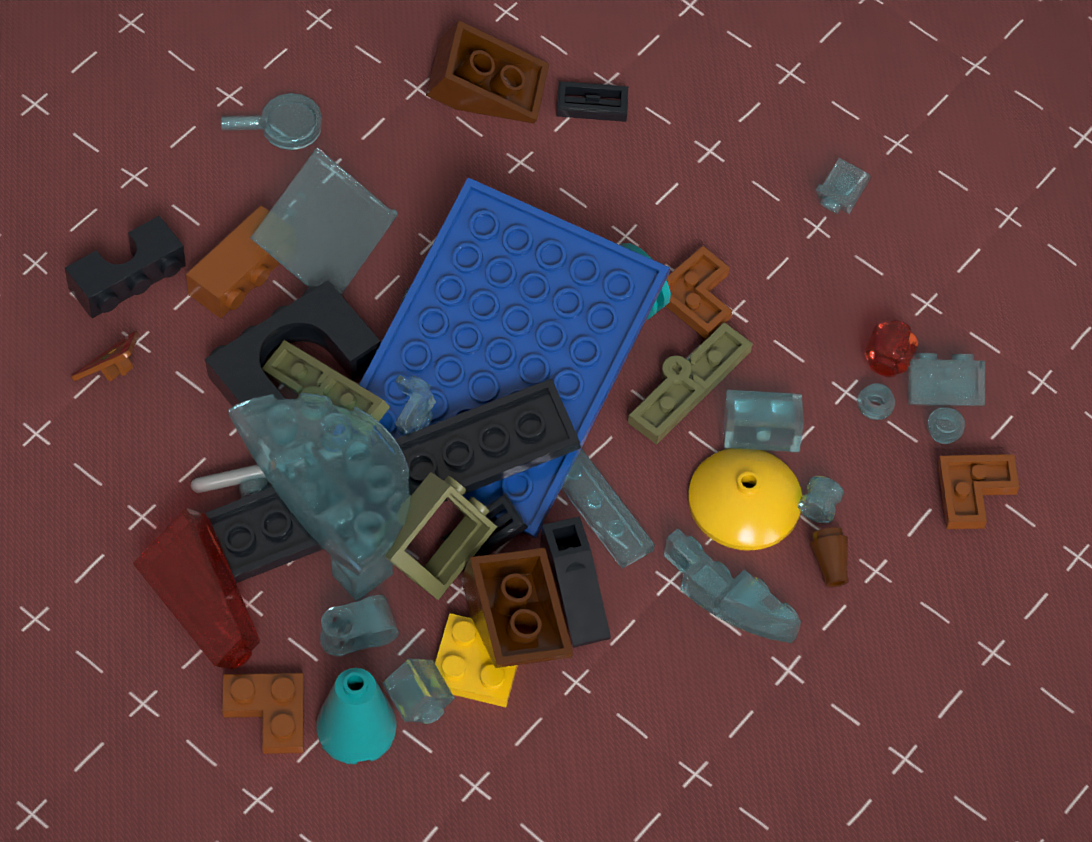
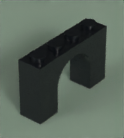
M329 280L319 286L309 288L303 293L302 297L290 305L279 307L273 312L271 317L257 326L248 327L242 332L240 337L227 345L217 347L205 359L209 379L259 440L291 420L288 401L262 370L270 355L278 349L284 340L289 343L311 342L325 348L352 380L368 369L381 344L378 337Z

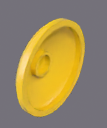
M749 447L729 448L708 457L694 472L688 492L689 509L698 527L715 542L738 550L764 549L782 541L796 526L803 502L801 487L793 471L776 456L763 450ZM743 483H750L754 487L746 488L743 486Z

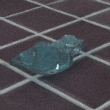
M678 528L667 537L664 557L683 573L680 590L696 604L721 620L749 633L787 643H792L797 639L801 625L798 614L789 604L781 603L773 596L764 581L757 577L753 578L745 569L733 579L730 571L724 564L719 561H713L703 551L701 544L695 538L687 537Z

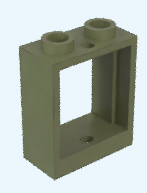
M430 472L371 546L419 587L439 600L465 568L469 558L477 553L497 526L486 517L489 509L472 496L469 500L462 496L466 489L449 475L445 480H442ZM447 499L465 517L423 567L404 550L444 500Z

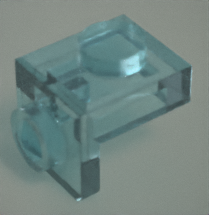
M839 158L824 184H819L815 190L818 197L821 198L819 203L838 214L840 209L850 214L870 181V174Z
M398 375L395 380L397 387L401 392L411 397L395 425L400 434L407 435L429 426L433 413L430 411L436 400L432 392L429 391L431 386L424 380L413 375L409 379Z

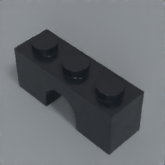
M160 216L128 232L130 251L133 256L130 261L123 264H111L105 261L96 250L65 267L68 289L91 318L101 313L112 311L119 303L133 295L144 293L151 285L165 277L169 278L176 275L181 268L186 266L183 244Z

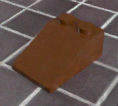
M458 20L439 39L426 96L456 110L534 124L538 118L549 63Z
M545 548L469 558L461 580L470 615L495 668L572 658L573 651Z

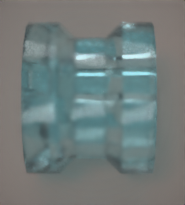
M813 476L809 479L806 486L808 493L801 497L798 508L810 520L819 523H829L834 519L836 514L835 505L841 503L844 490L837 482L830 478Z

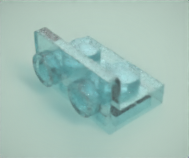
M918 353L915 354V360L911 359L905 363V370H908V405L985 406V361H975L974 354H952V360H937V354Z

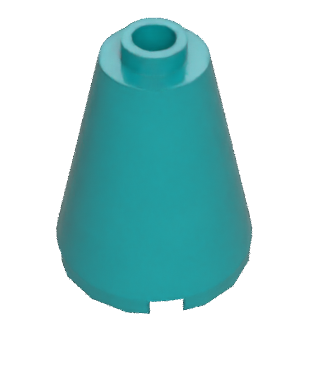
M351 668L342 672L320 708L316 720V731L323 750L333 759L346 764H357V762L366 760L371 762L379 759L390 749L396 736L397 722L395 713L374 677L368 671L361 668Z

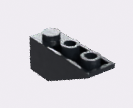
M580 516L542 525L540 548L546 549L572 647L575 648L611 639L591 548Z

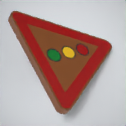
M137 331L132 332L71 375L73 381L99 370L102 371L110 382L120 373L122 376H125L133 368L128 357L132 354L139 338Z

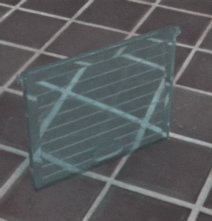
M316 148L250 238L309 288L319 286L329 280L342 295L395 220L398 212L394 209L390 210L324 152Z

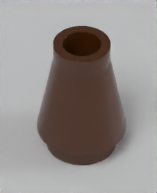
M829 527L814 532L812 534L813 542L810 543V547L824 576L826 586L838 587L849 582L847 575L848 537L843 535L842 529L839 527Z

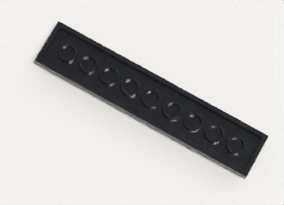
M551 378L193 517L191 522L213 583L218 591L389 524L430 472L442 480H445L449 475L466 489L464 493L466 494L581 449V445Z

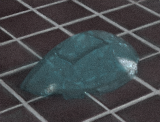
M301 393L298 399L277 400L271 394L245 401L228 409V415L239 435L279 497L308 533L333 558L348 570L360 576L387 554L395 544L394 541L406 523L411 495H409L408 482L409 468L404 454L393 436L381 423L358 407H354L350 411L344 407L334 405L328 396L311 393Z

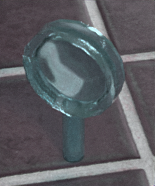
M294 93L279 95L270 100L264 107L262 115L221 116L222 131L263 129L264 136L271 144L288 150L305 148L314 143L320 135L322 128V115L319 106L312 99Z

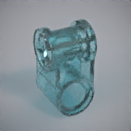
M383 595L369 596L361 601L332 607L323 614L321 619V646L324 651L334 656H342L369 647L383 646L395 640L399 635L387 598ZM341 640H344L343 645L340 646Z

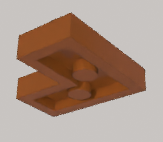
M702 246L668 275L666 280L670 288L671 297L670 303L665 307L707 340L724 322L727 323L731 319L733 310L710 293L714 287L729 275L730 267Z
M1014 454L939 456L937 466L946 529H984L987 518L983 495H1017L1019 481Z
M303 673L223 674V718L263 717V754L304 753Z

